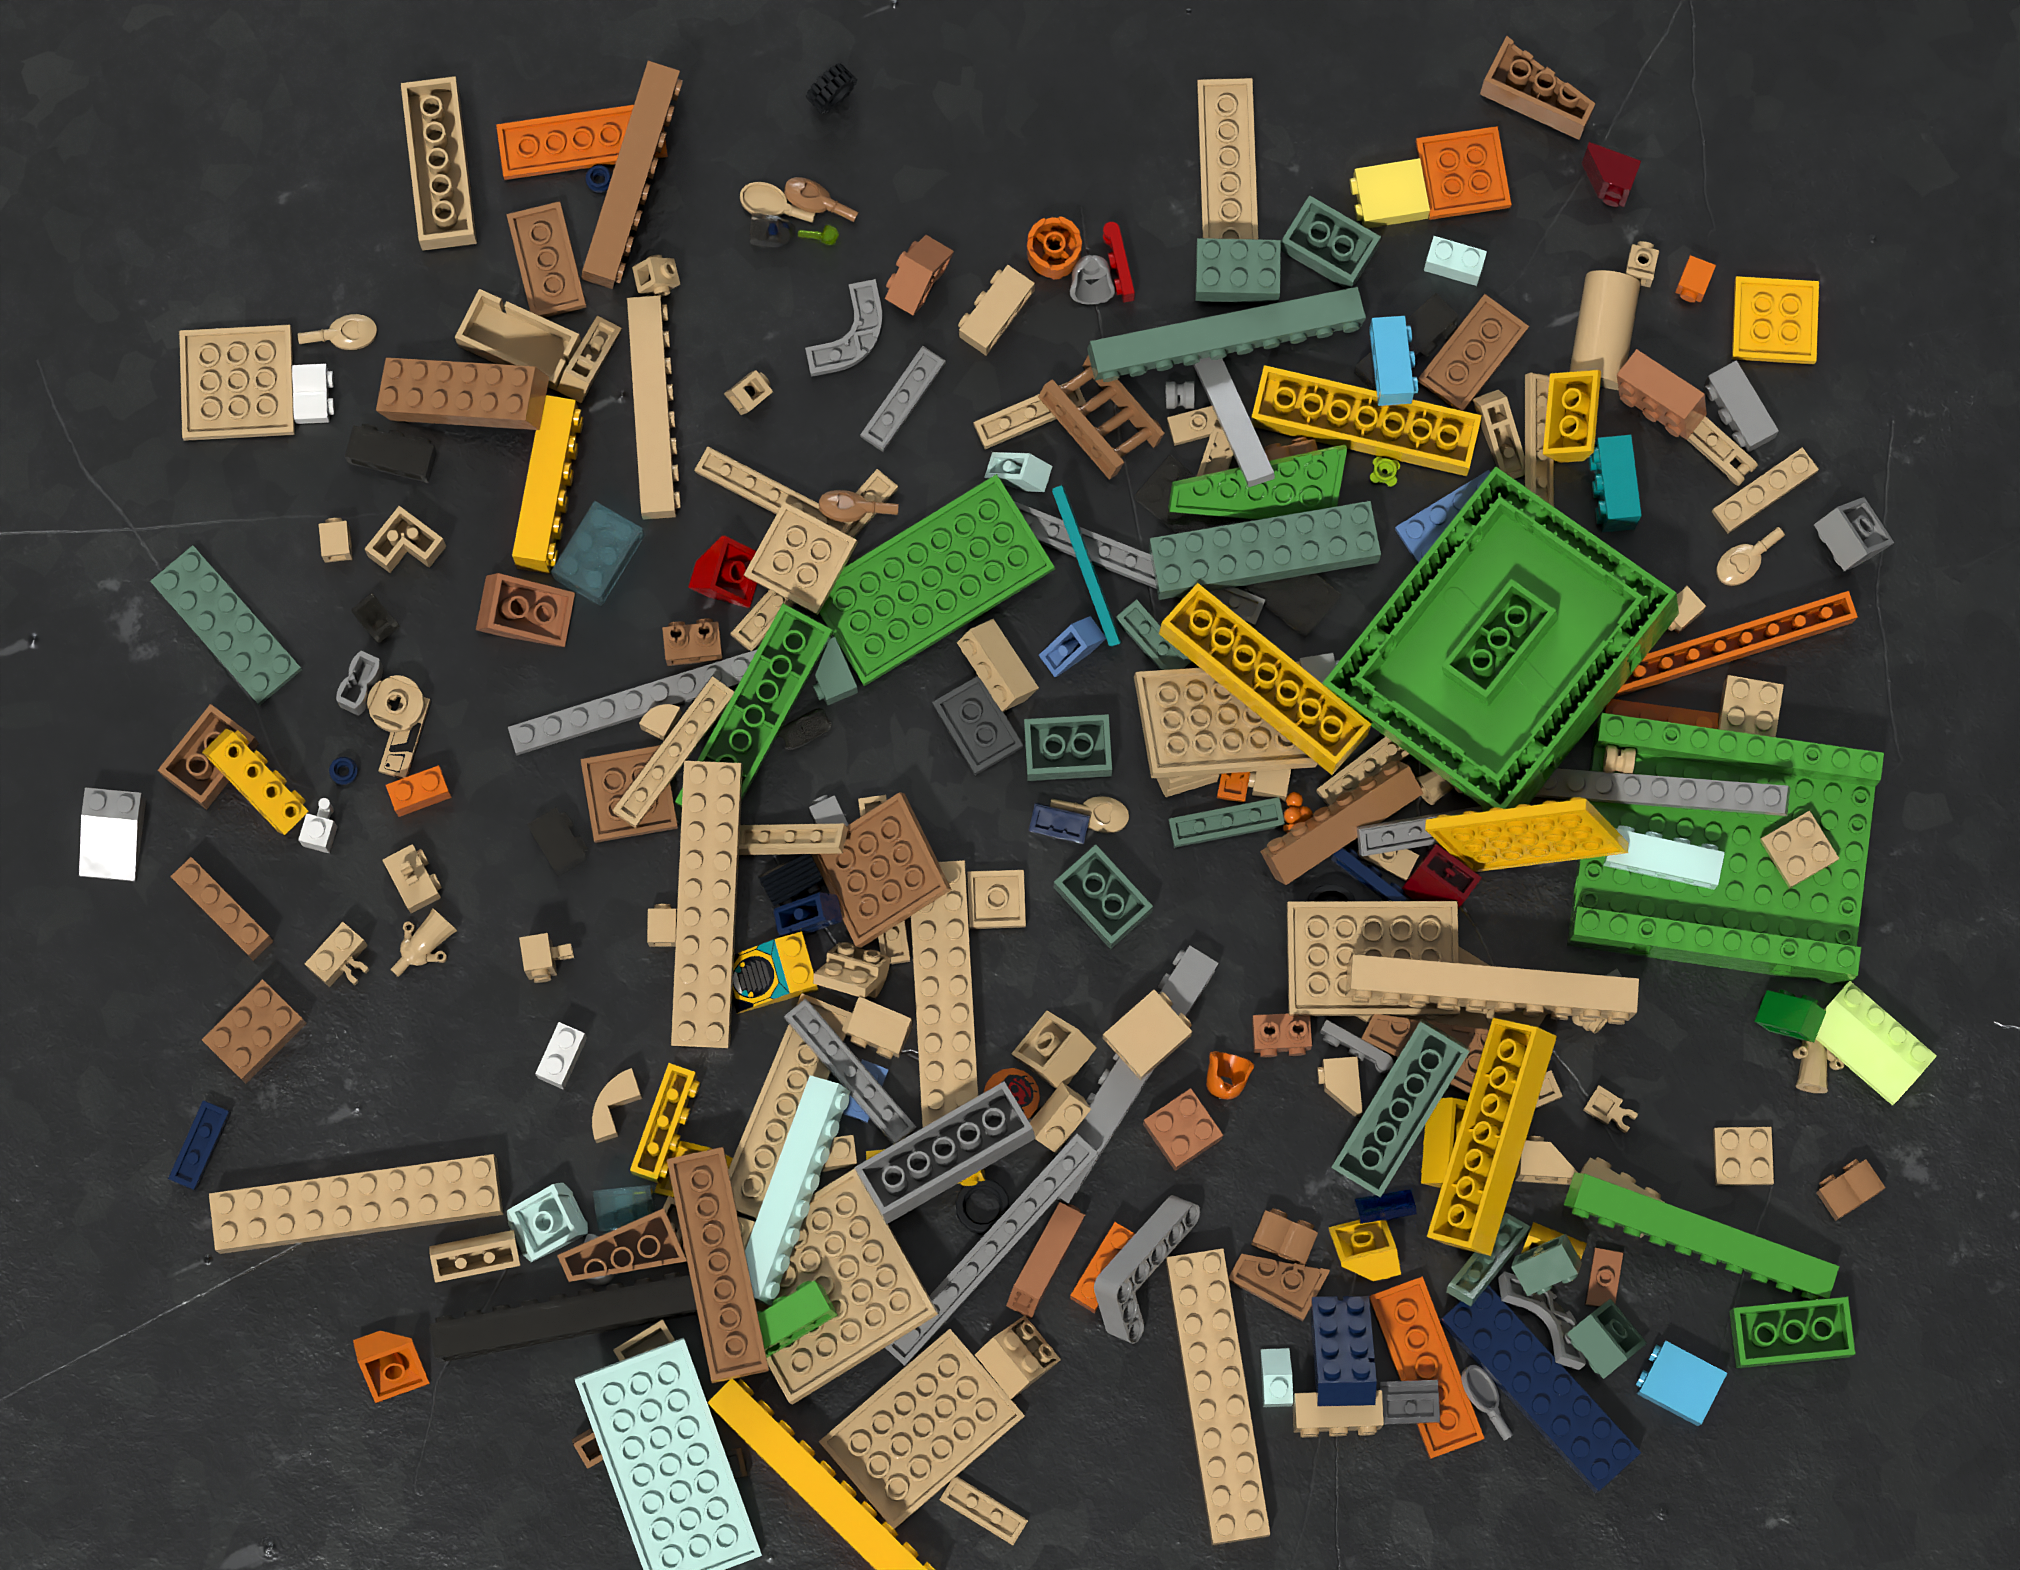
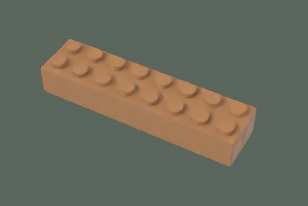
M651 61L647 62L582 270V280L613 289L615 282H621L626 263L621 261L623 256L629 257L634 237L629 235L631 230L637 231L642 211L638 210L639 204L645 205L650 184H647L646 181L647 178L653 179L659 159L655 158L654 155L655 152L661 153L667 132L662 131L663 126L669 127L675 106L670 105L671 100L677 101L683 80L678 79L679 70Z

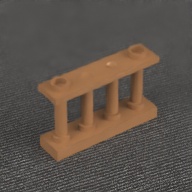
M1088 355L1082 365L1085 368L1083 372L1063 386H1058L1052 379L1043 386L1038 398L1110 480L1118 474L1123 466V456L1146 440L1155 448L1165 433L1162 431L1160 424L1148 415L1118 379L1111 382H1103V379L1096 380L1103 391L1080 407L1074 405L1068 398V395L1092 378L1094 379ZM1111 399L1121 411L1098 428L1094 427L1087 420L1086 416ZM1129 419L1139 432L1117 448H1112L1104 439V436Z

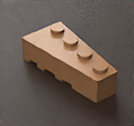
M1506 36L1484 79L1480 95L1580 140L1591 118L1595 103L1568 82L1564 83L1555 76L1554 71L1548 67L1544 68L1533 59V55L1526 50L1522 51L1514 45V41Z
M664 1208L557 1255L569 1282L687 1261Z

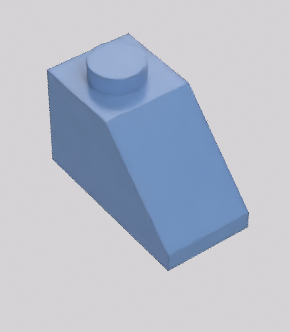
M1091 616L1071 624L1039 654V657L1053 676L1057 677L1091 654L1106 637Z

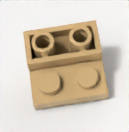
M839 942L827 952L826 963L814 973L813 984L864 999L867 996L876 998L885 983L890 965V957L881 955L876 950H864L848 942Z

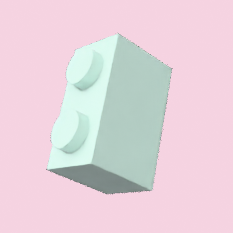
M1434 236L1424 271L1477 286L1487 251Z

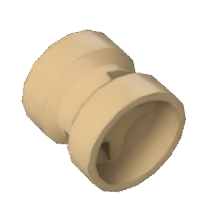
M1607 745L1604 755L1603 772L1613 773L1618 771L1624 774H1633L1636 749L1627 747L1624 750H1619L1614 745Z

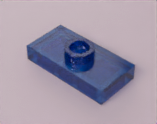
M1410 1189L1382 1194L1381 1197L1374 1195L1355 1199V1207L1360 1224L1417 1214Z

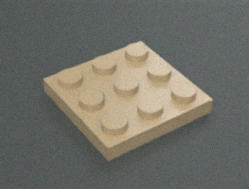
M783 502L744 576L818 615L858 541Z

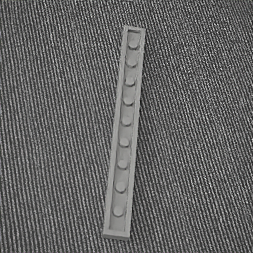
M1014 501L1039 543L1076 557L1063 520ZM1079 527L1093 564L1156 588L1150 554ZM1235 587L1209 591L1250 626H1256L1266 599Z
M757 650L509 726L508 730L515 753L520 755L642 717L650 709L658 705L671 704L677 706L693 701L712 676L728 688H735L739 685Z
M1556 769L1535 797L1568 800L1574 797H1581L1594 802L1787 816L1790 787L1786 785Z
M1076 1134L931 1293L929 1297L939 1314L885 1348L906 1366L1095 1158L1098 1152L1079 1134Z

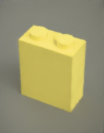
M1420 158L1355 169L1354 176L1350 179V189L1352 195H1357L1358 204L1354 205L1357 221H1362V226L1368 229L1428 219L1430 208Z

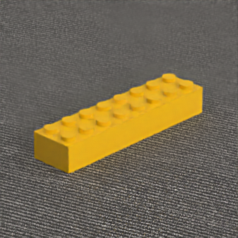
M1264 365L1251 423L1255 428L1298 438L1307 437L1308 440L1315 439L1316 442L1333 446L1346 445L1347 449L1467 476L1482 415L1413 399L1411 404L1378 406L1377 392L1374 390Z
M1199 583L1192 588L1162 621L1159 631L1160 636L1331 775L1334 774L1368 735L1372 725L1369 721Z
M1498 1018L1492 1019L1428 1230V1238L1449 1246L1491 1256L1557 1038L1556 1035L1538 1027Z

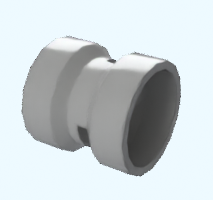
M1166 381V409H1175L1177 406H1183L1185 409H1194V381H1185L1183 384H1177L1175 381Z

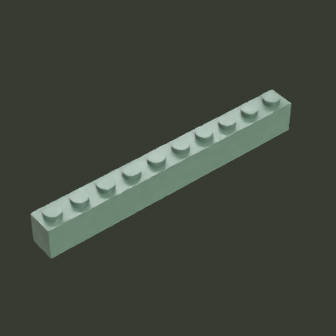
M1358 287L1093 340L1090 341L1087 351L1095 381L1103 379V382H1111L1119 379L1120 375L1140 376L1145 374L1146 370L1157 368V371H1164L1179 363H1183L1185 366L1193 365L1200 362V359L1210 357L1211 360H1218L1226 357L1228 353L1247 354L1252 352L1253 348L1262 346L1264 349H1272L1286 341L1296 344L1305 341L1306 337L1317 335V338H1325L1331 336L1333 332L1343 330L1344 333L1354 332L1360 329L1366 316Z

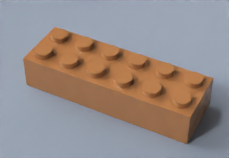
M386 358L376 411L390 421L540 430L549 376L535 366Z

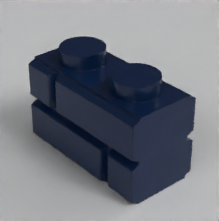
M821 892L777 907L773 911L777 931L780 936H787L801 931L803 935L826 928L829 925L840 923L843 919L837 895Z

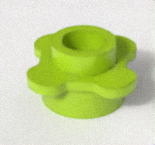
M1376 457L1373 460L1374 471L1370 475V480L1375 484L1382 482L1386 483L1389 487L1394 486L1397 483L1396 472L1400 469V463L1397 460ZM1384 469H1386V470L1388 471V473H1387V474H1383L1382 471H1383Z

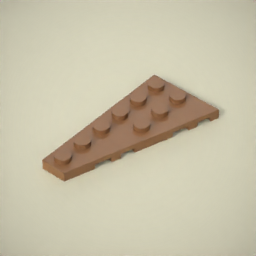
M1373 1014L1361 1039L1398 1058L1420 1021ZM1427 1021L1471 1048L1450 1083L1470 1094L1489 1030Z

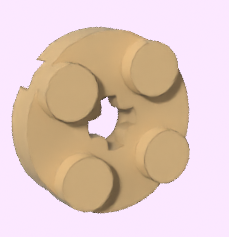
M399 675L390 676V678L377 682L370 690L367 699L370 716L376 725L385 731L394 733L411 730L421 719L425 707L424 696L416 683L407 677ZM397 697H400L403 707L392 711L389 701H395Z

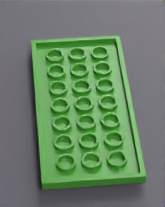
M996 474L844 567L819 613L828 628L833 630V636L836 638L861 682L866 686L1055 570V567Z

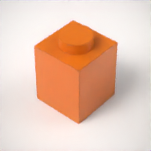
M1690 255L1675 293L1680 294V297L1685 301H1698L1701 303L1716 265Z

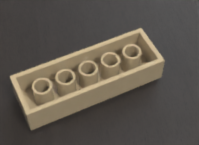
M456 76L401 83L417 230L422 251L477 244L461 101Z

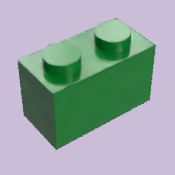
M1780 989L1778 993L1767 990L1755 1022L1769 1032L1814 1043L1826 1011L1817 1005L1818 1000L1810 996L1802 995L1801 998H1797L1793 993Z

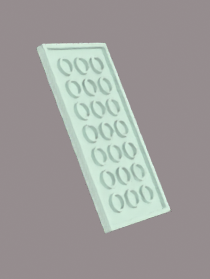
M684 1338L574 1378L643 1570H725L762 1556Z

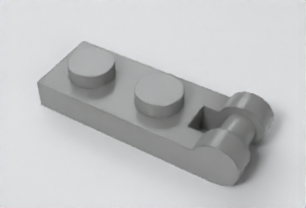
M1326 1020L1320 1031L1321 1034L1325 1035L1323 1037L1324 1041L1335 1047H1338L1339 1044L1349 1049V1055L1357 1057L1360 1061L1366 1058L1373 1062L1379 1073L1385 1074L1391 1070L1393 1059L1389 1054Z

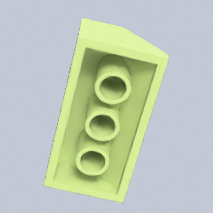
M1851 981L1842 988L1824 1009L1826 1014L1816 1040L1892 1106L1936 1058V1055Z

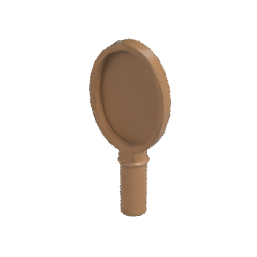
M795 177L786 182L784 188L785 196L797 208L811 213H821L828 210L831 213L834 212L855 222L859 212L831 199L828 191L815 181Z
M846 490L829 491L823 494L819 500L820 512L827 518L839 522L857 521L862 519L866 513L898 514V504L866 501L861 495Z

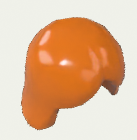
M1218 1051L1210 1052L1206 1082L1208 1091L1221 1099L1238 1097L1254 1069V1064L1250 1060L1237 1055ZM1220 1077L1231 1078L1233 1085L1223 1082Z

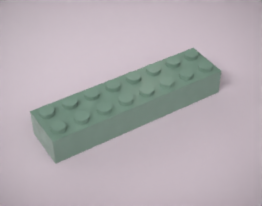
M1371 501L1154 537L1149 540V551L1159 600L1185 596L1197 583L1209 592L1379 563L1381 557Z

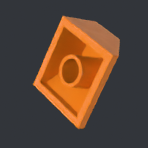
M378 1331L353 1340L357 1361L375 1403L430 1384L412 1338Z

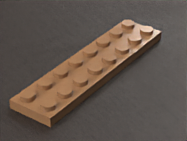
M720 1147L667 1159L711 1381L716 1383L769 1371L724 1148Z

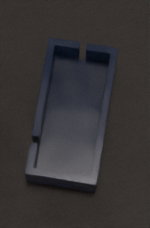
M1338 1296L1312 1297L1311 1330L1317 1406L1376 1405L1377 1380L1369 1296H1343V1301H1338Z

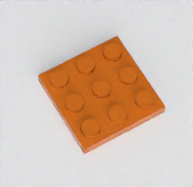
M1498 126L1416 138L1418 159L1420 158L1430 208L1429 220L1511 208L1512 204Z

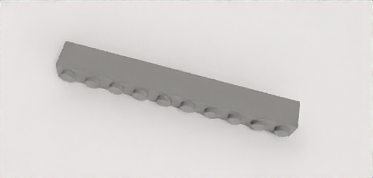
M1189 946L1186 952L1182 949L1173 961V964L1176 966L1171 975L1166 973L1158 985L1161 992L1165 993L1172 1001L1173 1005L1171 1008L1177 1015L1182 1013L1186 1017L1219 964L1192 946ZM1117 1054L1114 1055L1113 1059L1117 1061L1111 1071L1108 1069L1104 1071L1098 1081L1102 1085L1096 1095L1091 1093L1086 1100L1091 1111L1058 1152L1053 1153V1156L1056 1157L1076 1134H1079L1098 1154L1057 1200L1065 1205L1072 1202L1153 1070L1140 1081Z

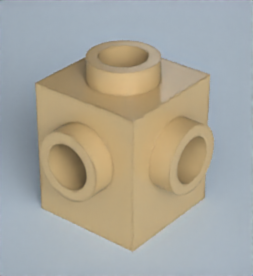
M653 255L632 267L638 293L654 294V296L663 297L670 294L671 289L680 285L675 259L662 258V255Z

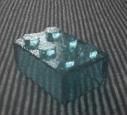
M594 501L551 571L553 578L602 606L645 536L643 528Z

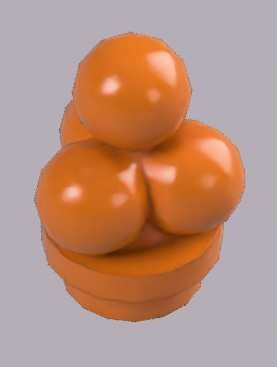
M1291 792L1288 794L1286 803L1290 808L1286 809L1283 813L1284 822L1289 824L1283 825V830L1287 833L1290 832L1291 827L1295 824L1305 822L1313 817V812L1309 807H1301L1303 798L1300 793Z

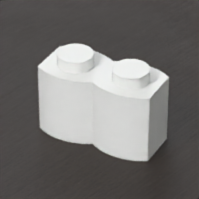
M326 364L292 365L295 423L330 422V415H334L335 411L334 399L329 398V388L334 387L333 371H328Z

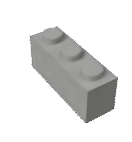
M1737 360L1707 377L1704 383L1706 385L1704 387L1705 393L1711 401L1715 400L1720 409L1718 414L1725 425H1730L1734 432L1732 434L1733 440L1740 448L1743 447L1745 452L1749 453L1777 436L1778 428Z

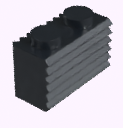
M800 854L758 876L759 882L774 909L792 903L804 894L807 897L817 894L822 890L820 886L825 884L810 854Z

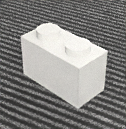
M558 1022L535 1073L538 1079L565 1089L587 1040L585 1033Z

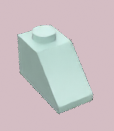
M992 452L984 478L988 480L997 474L1003 485L1023 491L1045 492L1052 466L1030 453Z
M1289 1348L1261 1349L1263 1407L1292 1406L1293 1383Z

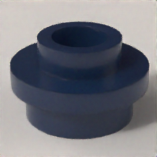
M603 165L591 167L586 173L587 186L594 192L601 193L607 191L612 177L611 170ZM597 176L605 178L602 183L595 182Z
M339 757L331 763L329 773L334 782L340 785H347L356 779L358 768L351 758ZM342 767L349 768V772L345 776L339 774V770Z

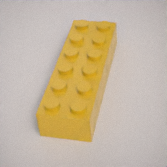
M548 395L545 397L540 430L535 432L512 554L517 569L550 574L551 566L556 567L559 551L556 550V540H561L564 524L561 523V513L567 512L569 497L566 496V486L572 485L574 471L571 470V460H576L579 444L576 443V433L582 432L584 419L581 416V409H578L576 400Z

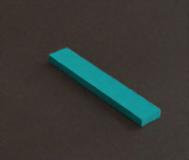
M1063 485L1055 487L1052 490L1107 642L1111 647L1122 643L1065 487Z

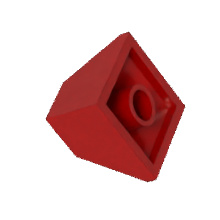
M721 536L696 561L688 588L709 598L750 608L757 583L745 577L744 573L756 551L727 536Z

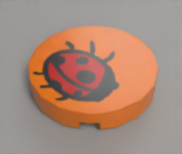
M1015 1068L1002 1069L993 1074L986 1083L984 1093L1005 1081L1027 1120H1029L1037 1111L1040 1100L1039 1087L1034 1078L1025 1071Z

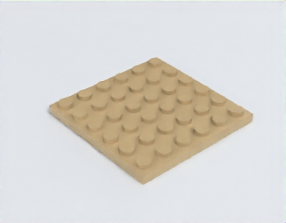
M855 1168L812 1195L809 1203V1212L799 1230V1240L792 1249L789 1267L783 1274L779 1294L774 1299L776 1300L781 1296L788 1297L797 1291L796 1288L800 1284L815 1280L824 1287L838 1313V1316L767 1358L772 1373L788 1402L792 1405L939 1314L889 1224L885 1223L863 1186ZM755 1301L757 1311H764L771 1307Z

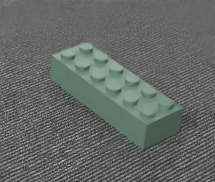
M1421 1019L1331 1168L1381 1197L1471 1048L1424 1019Z

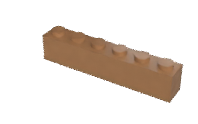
M1398 760L1389 762L1383 766L1382 771L1374 776L1363 779L1359 786L1352 791L1340 794L1336 801L1328 807L1316 810L1313 817L1307 821L1295 824L1291 827L1290 832L1283 837L1271 840L1267 847L1260 852L1274 878L1287 885L1358 838L1357 827L1382 822L1424 793L1409 765Z

